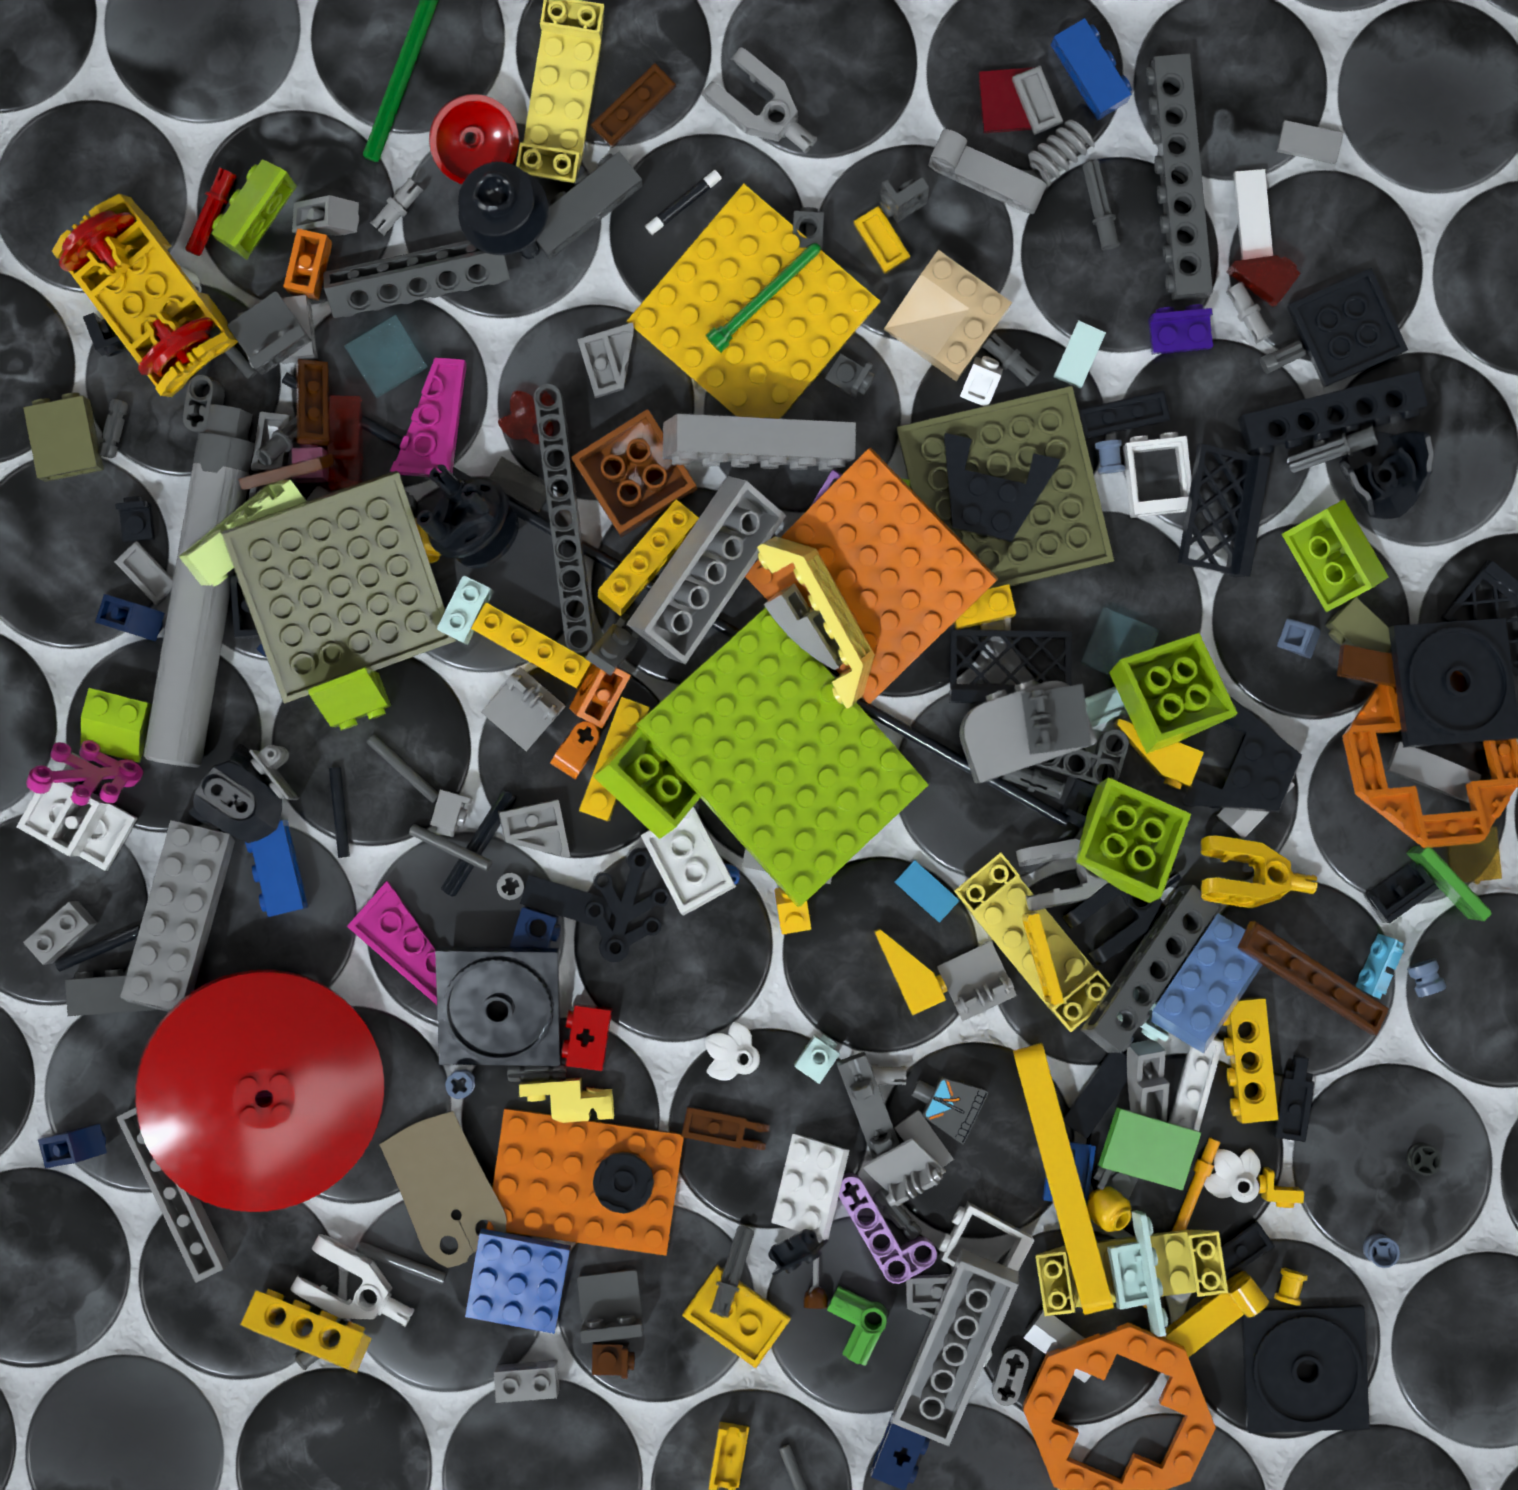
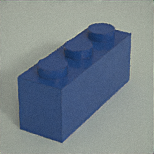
M1084 18L1055 35L1051 47L1098 121L1128 103L1132 95L1130 92L1132 87L1128 79L1124 75L1120 76L1116 70V61L1112 53L1108 49L1104 50L1099 40L1101 38L1096 27L1093 24L1089 25Z
M280 820L277 830L255 842H245L248 853H253L255 865H252L254 880L256 883L260 882L262 894H259L260 907L263 912L267 911L268 917L308 908L288 820Z

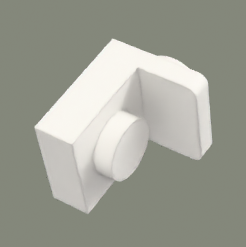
M983 356L982 359L975 357L960 397L982 406H988L1002 375L1003 368L998 366L999 362Z

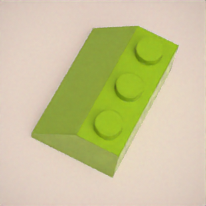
M263 159L259 165L255 164L252 166L246 176L248 181L241 190L237 189L229 201L230 207L225 214H220L216 218L212 226L214 230L211 234L219 242L246 260L297 188V185L285 170Z
M1344 499L1282 534L1326 612L1389 578Z

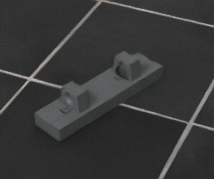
M864 1051L837 1061L838 1069L872 1158L875 1159L900 1145L868 1058ZM887 1133V1136L882 1137L880 1139L874 1140L873 1138L878 1135Z

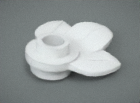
M733 1022L728 1035L715 1033L705 1038L706 1049L710 1056L714 1058V1061L707 1069V1073L711 1077L719 1080H731L738 1073L751 1074L758 1068L760 1055L758 1050L752 1046L751 1032L744 1025ZM744 1053L749 1058L746 1065L740 1062V1056Z
M1218 1149L1214 1158L1216 1173L1206 1178L1205 1188L1218 1198L1233 1197L1241 1203L1253 1201L1258 1196L1260 1188L1259 1182L1256 1179L1261 1169L1258 1156L1252 1149L1246 1150L1240 1157L1229 1150ZM1243 1181L1249 1183V1191L1241 1193L1238 1190L1239 1183Z

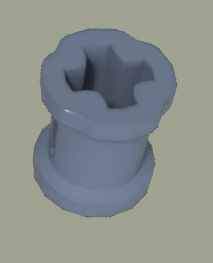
M1108 440L1095 443V449L1099 450L1100 459L1098 474L1125 471V466L1121 464L1120 455L1122 440Z
M466 1069L456 1070L446 1080L445 1087L447 1093L455 1099L466 1098L475 1088L474 1075ZM463 1077L467 1080L464 1085L468 1089L462 1088L458 1091L455 1088L457 1082L454 1078L459 1080Z

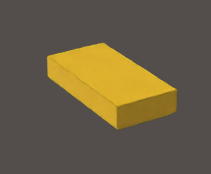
M880 206L853 221L854 226L884 274L910 259V254Z

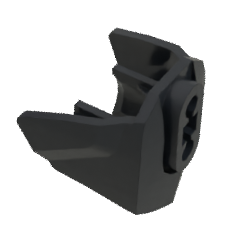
M1376 431L1375 435L1378 445L1370 446L1372 450L1370 457L1363 453V449L1352 452L1353 456H1349V454L1341 456V461L1339 462L1341 471L1370 517L1377 519L1399 518L1415 504L1432 473L1434 451L1430 435L1427 432L1407 431L1391 434ZM1378 473L1383 474L1384 482L1379 479Z
M239 744L229 761L212 766L193 791V808L189 810L188 814L207 826L218 827L246 843H251L263 839L277 830L282 813V798L280 799L271 789L269 784L272 781L265 773L261 775L252 765L251 760L254 757L250 754V750L244 745ZM213 785H221V790L219 792H211V788ZM234 801H244L243 805L236 807Z

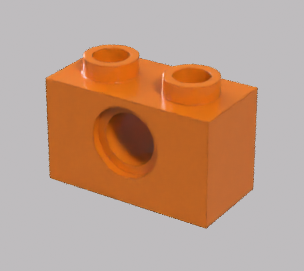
M297 228L284 288L289 294L295 296L306 295L309 299L319 301L324 281L323 272H326L332 247V241L327 235Z
M592 664L569 709L578 717L603 728L631 675L618 667L610 676Z

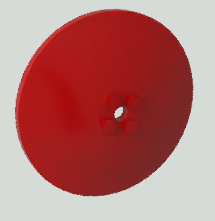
M252 970L227 975L201 986L179 1001L166 1014L151 1035L141 1057L135 1086L136 1111L141 1133L149 1152L162 1171L180 1188L206 1203L220 1208L245 1212H263L291 1207L316 1197L341 1180L361 1158L371 1142L379 1122L384 1099V1075L379 1050L371 1032L356 1010L343 997L320 982L303 975L277 970ZM262 1090H268L272 1093L271 1101L265 1105L255 1102L256 1094Z

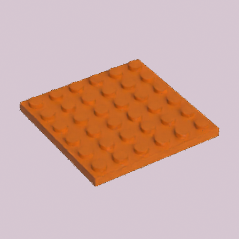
M871 447L780 537L817 549L871 647L874 659L862 696L868 704L882 693L998 580L997 576ZM758 560L745 576L767 600L777 592L795 584L810 609L813 608L808 598L811 595L805 584L799 583L793 569L796 567L793 562L771 573L769 568L765 569L760 560ZM843 663L839 668L835 670L839 674H841L843 671L851 667L850 665L846 666Z

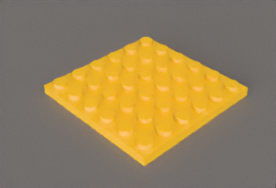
M743 184L626 322L628 324L633 322L636 331L736 417L781 419L880 304V300L821 250L814 259L731 335L733 339L729 341L730 346L720 353L708 341L705 335L713 327L717 329L720 325L723 327L806 249L799 248L800 241L793 234V225L748 186ZM797 230L800 236H802L803 238H807L799 230Z

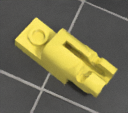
M582 1077L567 1078L565 1081L549 1080L521 1082L519 1084L520 1097L527 1096V1101L529 1102L546 1100L545 1095H550L552 1119L562 1123L589 1121L592 1108L596 1111L599 1120L614 1119L612 1089L586 1087V1091H583Z

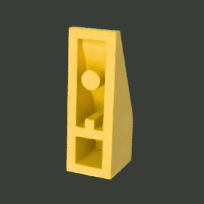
M1122 719L1115 720L1113 726L1117 730L1124 732L1129 744L1158 776L1165 778L1164 784L1179 790L1182 785L1191 786L1204 752L1177 742L1146 754L1133 724Z
M877 929L874 931L912 1015L946 1000L943 993L948 990L941 975L935 977L929 968L882 930Z

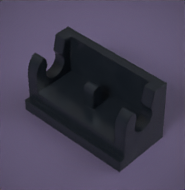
M1411 861L1363 896L1383 923L1390 924L1439 888L1420 864L1417 865L1414 861Z

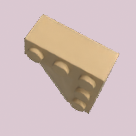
M938 250L884 330L957 382L1007 313L1012 302Z

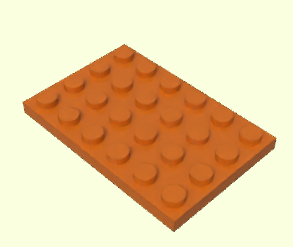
M505 1108L493 1191L506 1214V1232L666 1256L684 1137H681L682 1133L593 1120L562 1123L552 1119V1114ZM622 1151L635 1153L643 1158L652 1169L654 1179L652 1194L646 1204L635 1211L625 1214L612 1212L604 1207L595 1195L593 1187L595 1170L601 1161L613 1153ZM488 1221L487 1230H494L492 1223Z

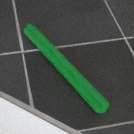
M420 0L363 151V156L370 161L378 162L381 157L438 0Z

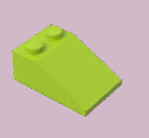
M366 667L308 689L310 697L329 725L334 728L340 727L341 731L358 725L356 720L368 716V719L371 720L386 714L385 708L391 706L379 673Z

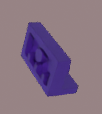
M1203 304L1186 306L1184 311H1174L1173 307L1156 309V313H1153L1148 319L1152 355L1212 349L1213 341L1210 317L1213 315L1212 308L1204 309Z

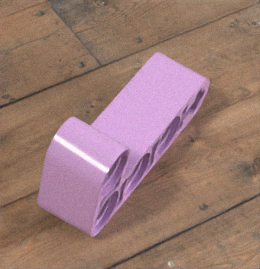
M854 1173L844 1174L839 1198L885 1278L891 1283L900 1284L931 1267L937 1259V1252L933 1242L926 1237L919 1236L900 1246L862 1179ZM850 1182L852 1185L858 1184L855 1189L860 1200L856 1203L850 1192H843L846 1190L845 1183ZM862 1208H870L874 1211V1216L870 1221L862 1222L857 1218V1214ZM879 1234L888 1236V1245L884 1248L875 1247L872 1244L875 1236ZM926 1245L931 1249L930 1255L926 1259H918L914 1256L915 1249L918 1246ZM901 1261L904 1264V1270L897 1275L891 1274L888 1271V1266L891 1262Z

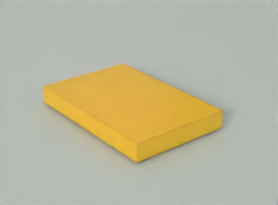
M1033 911L1022 914V921L1044 999L1052 1005L1064 1003L1040 915Z
M717 1264L684 1310L682 1316L751 1366L757 1368L787 1326L791 1317L740 1280L737 1286L740 1290L735 1293L729 1317L725 1318L716 1315V1313H711L710 1309L718 1289L716 1282H720L724 1270Z

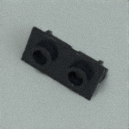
M804 1229L789 1239L771 1246L768 1256L778 1267L772 1275L774 1276L784 1270L789 1274L800 1267L802 1261H805L806 1264L813 1262L821 1256L820 1249L828 1240L825 1239L818 1242L817 1235L813 1230Z

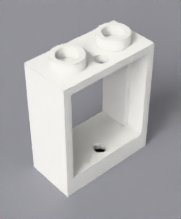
M1178 432L1160 434V439L1148 440V436L1131 437L1130 442L1122 447L1131 518L1186 512L1192 480L1187 436L1178 437ZM1175 449L1181 497L1139 502L1134 453Z
M968 1201L964 1208L959 1206L952 1219V1223L955 1226L951 1234L945 1233L938 1246V1250L941 1251L939 1254L941 1260L955 1266L958 1256L952 1252L971 1215H974L1016 1237L1003 1265L1019 1271L1034 1242V1238L1030 1234Z

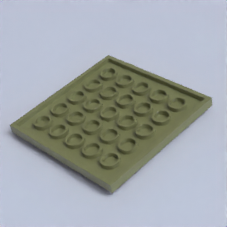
M1072 386L896 428L907 477L910 480V488L997 576L998 580L989 589L1008 584L1014 586L1114 562ZM945 433L972 439L965 470L1024 484L1027 481L1034 453L1060 459L1058 467L1012 542L952 529L944 446Z
M397 470L221 532L284 704L309 695L308 689L365 667L375 671L456 641L455 638L437 629L445 613V608Z

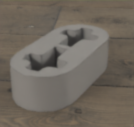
M1009 1347L1003 1351L993 1380V1397L1002 1406H1010L1017 1402L1028 1370L1029 1361L1027 1355L1018 1347ZM1015 1354H1018L1022 1364L1016 1365L1013 1374H1010V1364L1006 1360L1008 1358L1012 1359ZM1007 1378L1011 1379L1010 1388L1014 1392L1013 1394H1007L1006 1398H1002L998 1388H1004Z

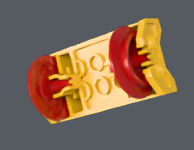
M117 194L94 206L89 211L90 216L84 215L82 217L84 220L79 222L80 225H72L73 231L66 230L61 234L52 249V253L57 259H60L59 266L61 269L70 272L139 364L138 371L142 375L149 377L156 386L155 389L160 396L172 397L185 386L190 377L212 359L228 351L238 341L229 330L226 318L209 295L201 293L196 289L167 249L171 245L156 225L136 205L131 197ZM217 325L221 333L210 339L208 334Z

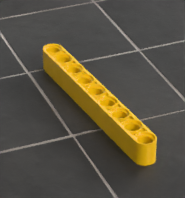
M1043 1043L1013 1050L1083 1313L1088 1315L1114 1308Z

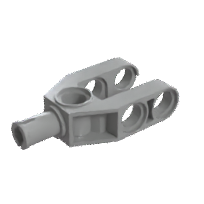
M740 47L730 60H734L742 70L750 75L752 82L755 83L757 81L772 93L773 99L765 105L761 114L756 116L715 82H710L701 93L702 96L745 134L778 142L781 138L787 137L802 149L804 153H807L810 150L809 146L812 147L815 144L817 137L797 123L798 111L784 80L750 52ZM773 112H780L785 117L781 122L776 123L772 122L769 116Z
M1072 839L1016 851L1018 865L1022 867L1067 858H1074L1076 861L1081 840ZM1076 862V873L1079 877L1080 885L1064 890L1057 888L1032 896L1026 895L1028 911L1082 902L1091 897L1108 882L1092 874L1088 869Z

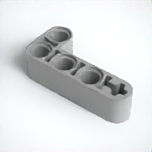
M949 129L942 130L928 163L932 170L1023 212L1035 213L1047 187L1044 181L966 146L967 139L961 134Z

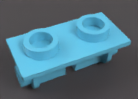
M1378 933L1355 987L1378 999H1381L1382 994L1386 995L1393 975L1385 972L1386 967L1396 970L1404 953L1402 949L1404 943Z

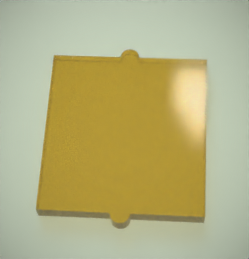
M1497 826L1491 827V831L1485 840L1480 843L1447 846L1449 867L1463 882L1479 884L1480 881L1502 879Z

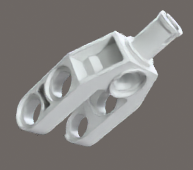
M319 1234L312 1250L363 1279L361 1286L355 1292L353 1301L350 1299L346 1301L327 1291L328 1287L324 1285L320 1287L297 1275L290 1290L299 1297L340 1319H375L378 1315L384 1314L406 1327L415 1309L391 1298L392 1286L376 1263L329 1236ZM370 1289L377 1295L376 1303L371 1304L365 1301L363 1297L364 1290Z

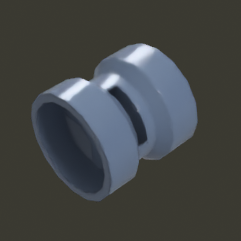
M1435 958L1416 963L1407 968L1410 977L1415 979L1416 986L1414 989L1417 997L1432 995L1447 988L1444 979L1437 973L1439 965Z
M1380 1233L1371 1234L1364 1241V1255L1378 1267L1389 1268L1399 1260L1400 1250L1397 1243L1386 1235Z

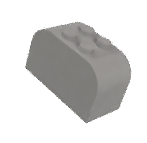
M1034 679L1014 686L1015 693L1007 695L1005 689L985 696L987 702L972 708L965 715L960 726V741L975 783H981L1085 748L1080 747L1031 755L1029 752L1021 693L1070 685L1059 681H1049L1036 685ZM1088 717L1091 744L1094 745L1097 744V740Z

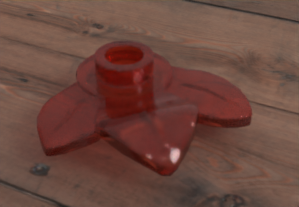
M513 391L510 398L512 414L499 419V427L508 437L514 440L526 438L532 444L540 445L539 434L533 433V427L537 424L534 398L526 392ZM545 392L542 396V404L544 406H552L555 402L550 394ZM549 422L545 429L546 434L550 437L553 436L554 432L552 422Z

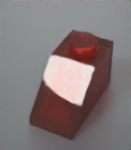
M1277 255L1234 261L1226 271L1238 282H1243L1246 288L1273 308L1281 301L1301 274L1296 270L1297 266L1294 262L1286 257L1280 258Z

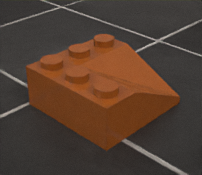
M648 409L571 457L621 538L668 509L676 499L681 501L697 490L695 482L684 465L672 464V459H663V432Z

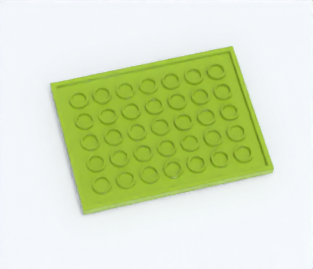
M765 607L644 716L636 726L795 905L800 907L929 784L857 702L846 709L843 703L840 704L836 700L832 692V687H834L832 681L835 677L820 661L793 641Z

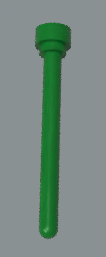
M812 243L723 327L720 325L717 329L713 327L705 335L708 341L720 353L730 346L729 341L733 339L731 335L820 253V245Z

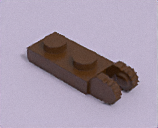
M687 1106L681 1137L739 1149L746 1147L765 1150L766 1143L757 1139H744L743 1135L745 1128L758 1132H769L770 1125L747 1120L746 1117Z

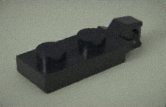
M1293 1055L1291 1070L1284 1071L1277 1108L1278 1120L1275 1122L1274 1129L1275 1138L1306 1142L1315 1082L1312 1081L1313 1074L1307 1073L1309 1058L1305 1056Z

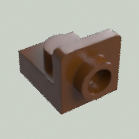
M593 1342L592 1375L621 1376V1379H628L629 1370H634L635 1352H629V1343Z

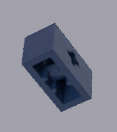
M891 1414L871 1465L870 1475L871 1478L901 1490H906L908 1483L913 1484L916 1479L919 1466L915 1464L919 1454L925 1455L930 1438L893 1424V1414ZM902 1447L906 1448L907 1455H902L898 1459L895 1451L900 1452Z

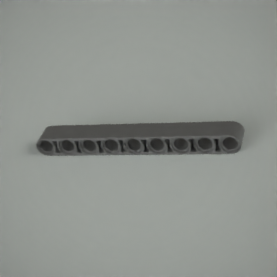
M546 383L536 389L534 403L566 645L570 650L583 653L593 647L595 634L563 393L555 385ZM547 391H554L557 395V400L552 406H544L542 404V396ZM551 421H558L561 426L559 434L554 437L548 436L545 431L546 425ZM555 451H562L565 456L563 464L553 467L549 462L550 455ZM558 481H566L569 487L567 494L563 497H556L553 492V487ZM562 511H569L572 514V522L567 527H560L557 522V517ZM566 541H573L576 545L575 554L569 558L564 557L561 553L562 544ZM574 570L580 575V582L576 587L570 588L565 583V576L569 571ZM578 600L583 604L584 612L580 617L574 618L569 613V605L573 601ZM579 630L584 631L588 636V642L582 648L576 647L572 641L574 633Z

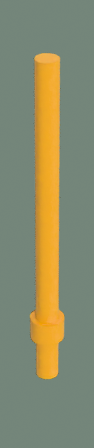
M1209 1137L1201 1159H1197L1193 1169L1195 1171L1194 1177L1172 1231L1186 1230L1205 1180L1211 1176L1214 1165L1212 1163L1220 1141Z

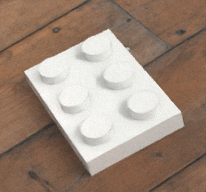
M694 807L691 808L674 830L661 839L650 830L640 835L683 916L736 887Z
M792 1134L771 1223L798 1232L804 1229L813 1230L817 1238L822 1240L828 1239L850 1150L800 1134Z

